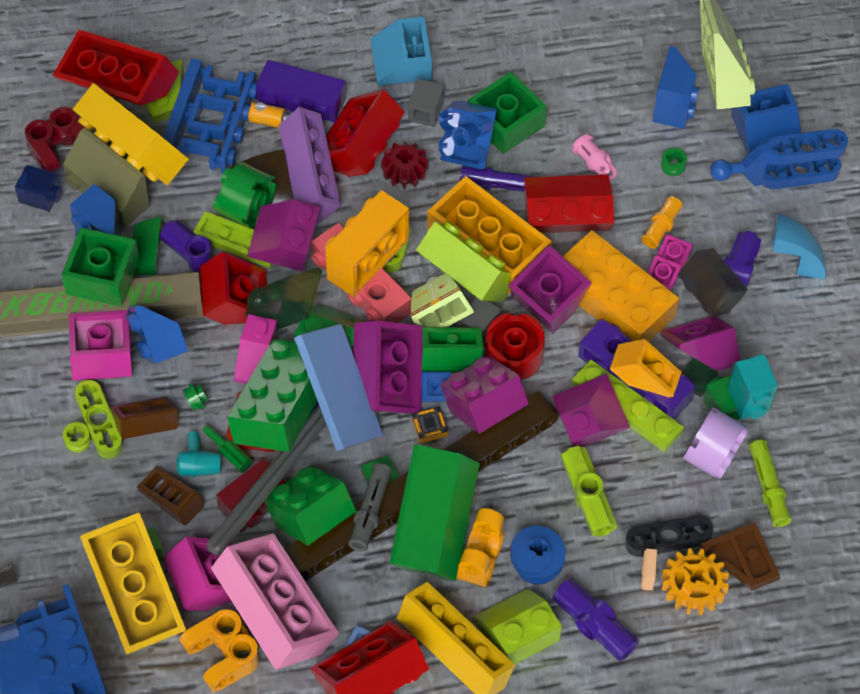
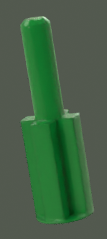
M206 425L203 428V432L220 447L219 451L240 473L249 469L253 459L236 444H233V441H226L210 425Z

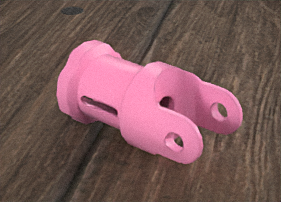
M585 134L578 138L573 144L572 152L575 155H580L586 162V167L590 172L598 173L599 175H609V172L613 171V174L609 176V179L613 180L617 176V170L611 164L609 154L605 150H600L593 142L594 138L591 134Z

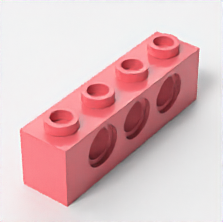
M339 223L311 241V259L318 268H323L325 271V246L332 236H337L344 229ZM383 268L355 297L347 293L351 303L356 307L360 306L365 311L369 321L378 320L399 323L411 314L412 298ZM373 297H382L381 299H373Z

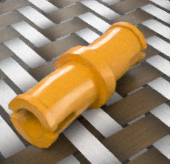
M673 196L667 198L661 210L651 218L652 224L641 239L648 248L655 249L658 247L665 233L670 232L673 228V221L683 208V204L678 198Z

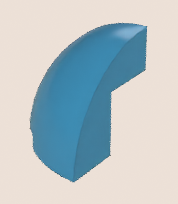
M777 214L771 244L773 247L772 252L799 256L796 275L825 279V258L816 237L799 221L786 215Z

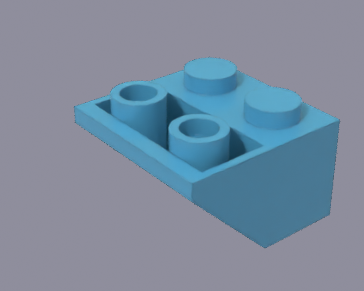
M425 17L397 19L370 39L377 86L417 82V79L432 80V58Z

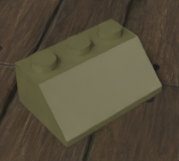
M84 127L79 132L63 163L66 175L65 181L73 190L78 189L82 193L94 184L100 187L115 200L119 223L126 228L150 207L145 175Z

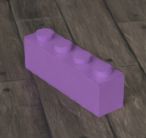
M298 107L279 124L294 200L319 206L320 210L316 223H321L337 210L341 204L321 114Z

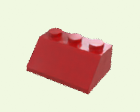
M385 90L350 98L326 134L333 171L347 177L366 175L373 169L374 161L387 147V140L400 126L399 121L405 113Z
M608 174L523 178L525 220L539 232L564 233L612 230L615 223L614 205Z
M388 621L310 668L326 694H394L395 690L405 684L417 681L421 674L430 670L416 638L392 621Z

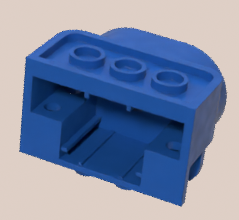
M69 584L62 586L66 598L44 605L43 599L37 600L38 608L21 614L16 622L0 627L1 694H106Z

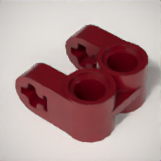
M68 107L56 108L51 112L49 120H34L25 127L24 133L28 150L47 176L61 169L59 161L54 154L56 145L74 144L79 132L84 128L78 122L80 118L76 112Z

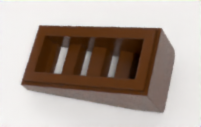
M158 466L136 487L139 492L184 526L204 507V502L198 492ZM161 480H163L164 482L155 491H153L152 489ZM170 487H172V488L167 492V494H166L164 497H162L163 494H164ZM181 494V496L174 503H172Z

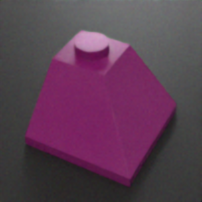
M714 315L660 331L662 338L715 370L728 369L732 366V363L741 361L734 327Z
M607 374L552 396L573 447L578 445L585 447L630 428Z

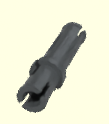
M374 464L360 511H357L354 516L355 527L349 540V546L354 550L366 551L372 531L378 526V512L392 473V469L385 464ZM378 487L375 498L372 501L375 488ZM369 513V517H368L366 526H365V528H363L364 523H365L366 516H367V514Z

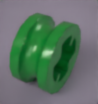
M679 148L665 150L661 161L662 171L669 176L681 175L686 168L687 156L685 152ZM673 159L678 160L674 165L669 163Z

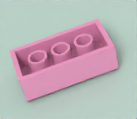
M274 533L227 546L211 567L275 670L322 655L338 636L339 632Z

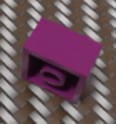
M489 355L477 359L473 365L461 372L452 374L449 379L440 384L450 413L479 434L528 405L519 375Z

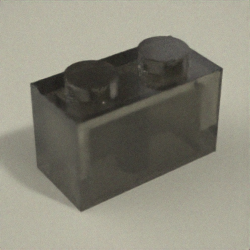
M714 248L696 251L677 274L683 281L685 288L693 293L701 303L703 310L712 317L730 313L748 291L746 286Z

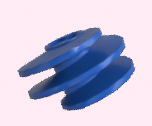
M530 526L523 528L515 535L511 543V563L525 582L534 585L546 584L554 580L561 573L565 563L566 552L562 538L555 531L545 526Z

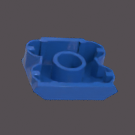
M452 101L449 109L441 111L439 114V124L445 130V134L439 141L440 160L476 169H485L497 107L491 108L466 101Z

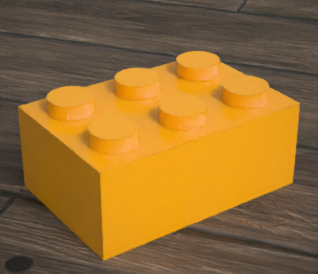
M382 190L374 198L370 197L358 215L350 217L344 229L337 236L334 235L328 240L325 246L327 280L352 297H355L409 240V208Z

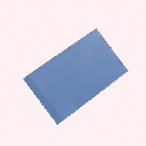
M342 324L295 337V342L336 451L383 436L374 411H371L359 369Z

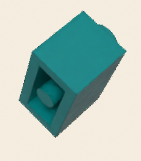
M764 354L736 362L727 389L740 419L748 417L757 419L764 416L770 409L778 384Z

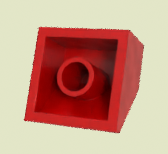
M223 251L200 266L202 312L204 317L224 325L246 323L248 314L270 319L265 269Z

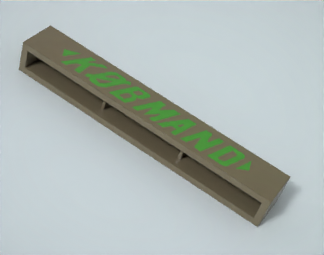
M181 272L176 275L166 276L152 275L146 278L132 279L122 307L66 295L63 285L56 287L38 286L26 290L8 289L0 292V338L69 331L70 313L128 310V306L131 305L143 306L171 320L203 317L199 272Z

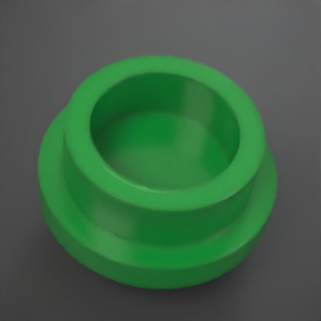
M193 382L189 383V387L183 390L193 411L199 408L201 410L205 409L204 402L208 401V397L201 385L195 386Z

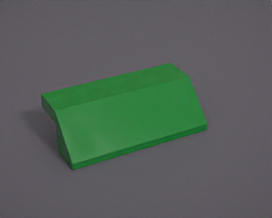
M422 445L413 446L389 564L407 572L429 573L445 581L457 580L458 566L461 560L480 463L459 453Z

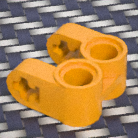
M487 508L479 509L469 536L467 548L463 551L456 577L458 580L483 588L488 587L505 536L504 517L497 511Z
M230 609L218 611L192 626L180 636L179 641L188 654L198 653L215 644L226 658L210 667L203 675V679L212 692L220 691L251 674L259 665L256 641L242 625L240 616ZM226 626L234 628V630L228 634H223L220 632V630ZM241 651L250 653L248 657L243 659L235 656Z

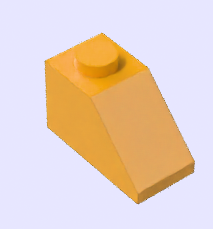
M646 339L618 344L610 366V370L627 385L665 397L674 396L681 375V371Z

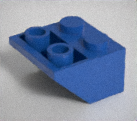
M788 84L755 91L754 95H750L751 106L734 107L732 109L731 116L747 155L758 145L766 144L773 137L801 133L798 107Z
M96 184L92 185L70 204L71 221L76 232L74 234L75 238L80 228L121 236L115 200Z
M128 306L130 313L125 316L127 321H129L131 331H137L140 341L136 342V346L142 359H147L148 362L156 364L188 352L179 323L143 306Z

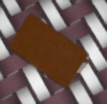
M168 397L111 407L112 416L122 439L175 430L178 427V409Z

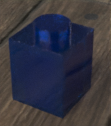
M30 165L25 166L15 185L19 203L47 212L51 211L54 203L59 202L63 191L58 174Z

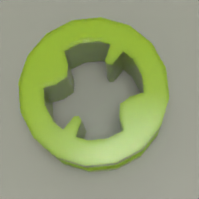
M73 422L64 428L62 437L69 451L80 453L89 447L91 436L85 424ZM76 433H81L82 437L78 438L77 442H73L72 437H75Z

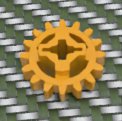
M688 548L686 556H683L678 551L675 555V561L668 559L667 569H663L661 578L664 581H662L661 589L668 591L666 595L667 601H676L674 607L676 610L684 606L688 615L692 609H697L698 614L703 615L705 607L713 612L716 603H723L724 594H727L729 584L726 583L728 582L729 573L722 572L725 565L723 562L717 564L714 562L716 556L714 553L707 558L704 556V549H700L698 555H696L691 548ZM710 573L712 574L714 580H712V579L710 578V576H709ZM676 583L681 586V590L678 589Z

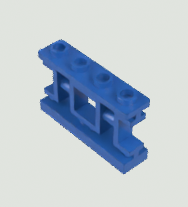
M191 58L163 138L184 156H186V153L209 157L210 169L220 168L221 174H223L226 168L230 167V165L233 166L236 162L237 143H242L245 133L243 126L245 121H249L248 116L252 99H257L255 72L249 71L248 76H245V72L239 71L236 82L213 78V66L207 65V68L202 66V60ZM202 83L203 90L214 92L213 96L198 93ZM225 94L240 97L237 108L235 100L225 99ZM202 108L225 113L221 125L199 122L198 119ZM186 126L188 134L199 136L197 140L183 138ZM210 138L225 141L221 153L220 145L208 143Z

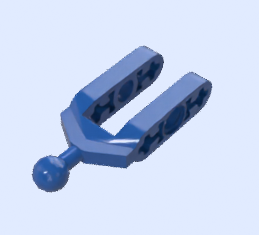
M839 129L776 136L771 138L766 144L758 145L742 162L729 163L724 159L714 161L710 167V174L717 181L728 180L731 174L743 173L754 186L764 185L769 189L831 182L839 176L841 161L838 157L845 153L848 137ZM830 141H834L835 144H839V146H835L834 143ZM808 144L814 150L810 152L804 151L800 148V145ZM775 148H779V150L784 153L779 154V151L775 150ZM823 165H828V167L832 168V170H828V168L823 167ZM803 167L808 172L806 174H799L794 168ZM769 172H773L774 175H775V176H778V177H777V178H773V175H772V174H769Z

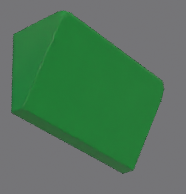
M161 217L134 224L132 239H136L139 253V262L134 275H157L161 248L160 233L163 231Z

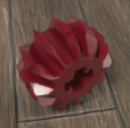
M405 140L401 146L394 142L392 149H385L384 157L381 160V169L385 180H391L393 187L400 183L405 189L407 184L416 187L418 180L424 181L427 169H429V161H427L424 149L419 150L417 143L408 146Z

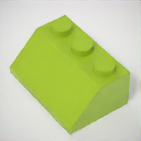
M434 221L416 251L481 301L503 303L506 299L511 272L504 268L506 263L493 254L488 256L482 251L483 246L473 238L469 237L467 240L460 235L462 230L452 222L441 223Z

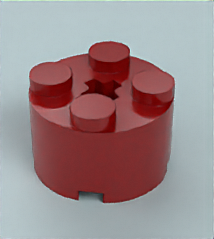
M511 313L500 315L488 327L485 357L489 355L518 374L520 381L533 376L540 369L543 362L545 337L542 326L536 319L527 314L521 313V316L511 315Z

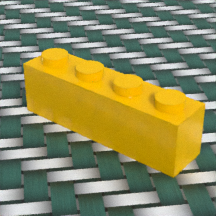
M426 582L405 595L397 620L474 694H497L506 687L515 664L434 587Z

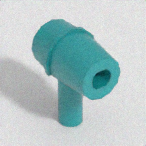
M197 431L188 432V451L179 452L176 458L178 474L193 476V478H196V476L220 474V453L200 451L199 433Z

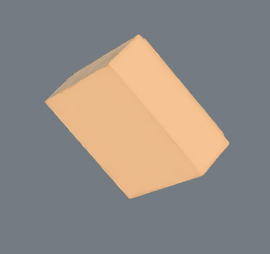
M657 549L644 550L641 571L642 590L653 591L656 577Z

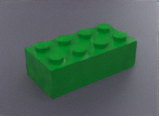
M277 339L271 341L227 416L233 444L290 452L318 401L296 342Z

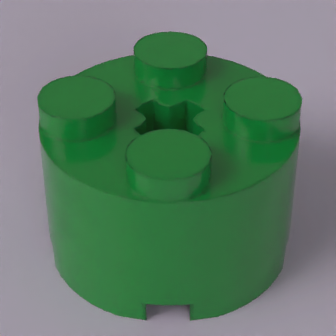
M244 162L237 164L233 169L226 168L221 177L223 185L213 202V209L246 227L254 228L261 206L269 205L273 202L276 184L272 180L275 177Z

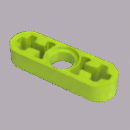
M93 380L80 382L76 386L74 394L81 415L89 429L95 449L102 458H115L122 452L123 442L102 389ZM87 391L93 394L95 404L90 406L84 394ZM101 413L107 416V420L101 425H95L90 422L95 414ZM106 432L113 443V446L110 448L105 444L102 435Z

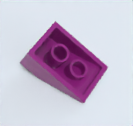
M378 320L354 323L353 353L371 411L404 414L420 412L422 326Z

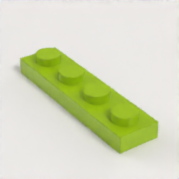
M590 360L572 379V385L575 387L607 374L630 428L660 450L666 452L682 435L684 427L594 361Z

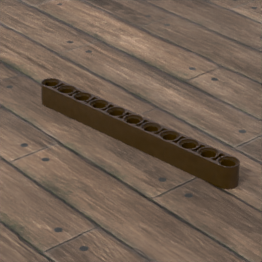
M535 392L527 397L528 405L480 434L475 430L443 450L462 454L480 463L478 470L480 472L550 428L560 415L542 392ZM408 472L387 484L377 516L379 523L373 529L369 541L398 523ZM376 492L373 494L372 501L375 498ZM363 500L354 505L356 512L360 511ZM356 512L309 546L297 540L284 548L305 581L355 551L349 546V540L355 527L354 516ZM368 513L367 516H366V519H365V523H364L363 528H365V526H366V523H367V520H368V517H369V513Z

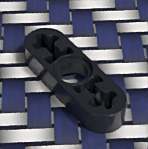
M695 515L637 525L628 530L625 547L631 555L636 557H643L644 550L646 551V549H657V554L701 547V543L711 540L713 524L707 517ZM695 526H699L700 530H704L702 536H699L698 532L694 531ZM664 530H672L677 534L678 539L674 542H666L661 538L660 534ZM652 533H655L656 544H653L654 538L651 539ZM684 533H687L686 539H683ZM636 536H640V539L644 541V546H639L638 542H634Z

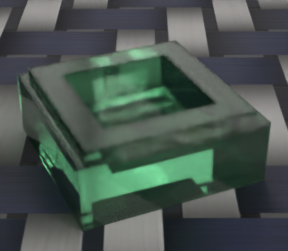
M693 358L681 372L695 385L694 394L700 398L705 393L706 385L714 378H717L719 373L696 358Z

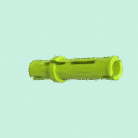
M763 439L753 441L749 444V450L762 487L763 494L761 497L763 503L769 509L772 525L774 527H784L792 521L785 501L786 492L779 483L767 441H763Z

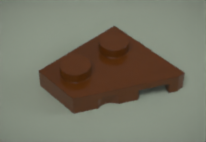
M755 522L700 544L701 549H704V554L709 557L714 553L716 555L714 562H723L725 564L724 569L751 591L780 580V574Z

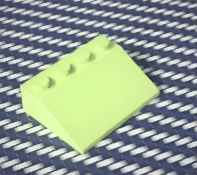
M700 0L702 58L716 108L725 109L751 106L750 95L755 94L754 79L751 78L749 64L747 65L745 51L743 52L742 41L736 38L733 27L716 0Z

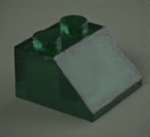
M315 268L254 289L248 296V305L244 315L248 317V314L277 320L278 330L308 319L323 270Z

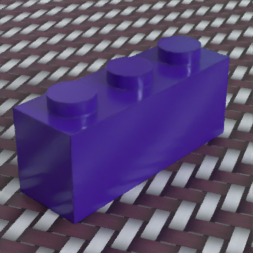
M267 60L256 84L258 102L285 108L291 112H294L298 107L320 113L322 121L335 122L346 99L345 80Z

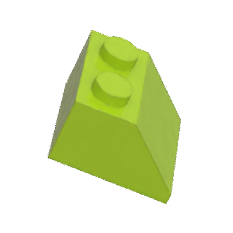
M529 588L474 616L485 637L514 664L560 641L561 623L546 600Z

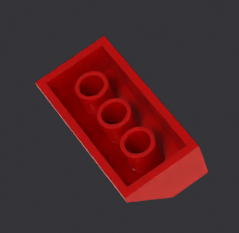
M78 29L53 76L56 79L88 89L94 83L109 96L142 106L167 96L179 72L165 55Z

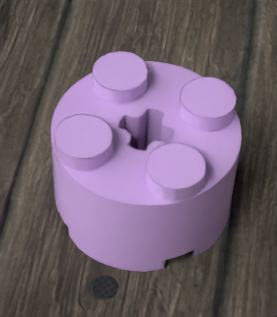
M713 407L683 460L709 475L721 479L748 433L749 428Z

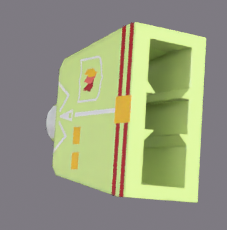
M446 273L439 277L429 278L426 284L412 292L411 318L416 325L446 328L474 313L458 285Z

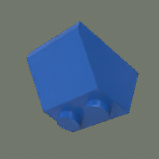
M674 46L669 48L657 89L653 122L685 129L687 120H693L700 87L695 86L697 74Z

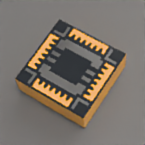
M440 406L411 414V420L419 444L448 437V429Z

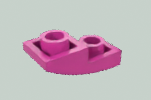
M667 234L658 255L654 257L648 274L672 292L693 250V244Z

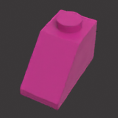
M248 314L239 343L234 374L235 382L247 384L273 339L278 340L277 320Z

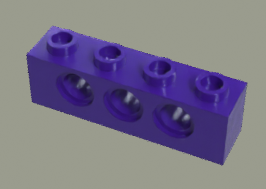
M601 319L580 341L578 357L586 363L590 360L594 361L627 385L610 370L615 355L610 351H616L618 344L632 342V340L625 336L616 325L609 324ZM683 374L680 375L673 397H665L627 385L674 420L693 400L695 385Z

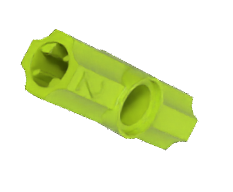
M578 445L569 448L561 454V461L575 493V503L581 508L592 536L603 537L609 535L617 529V523L604 494L603 481L596 474L586 447ZM592 489L595 493L587 494L582 490Z

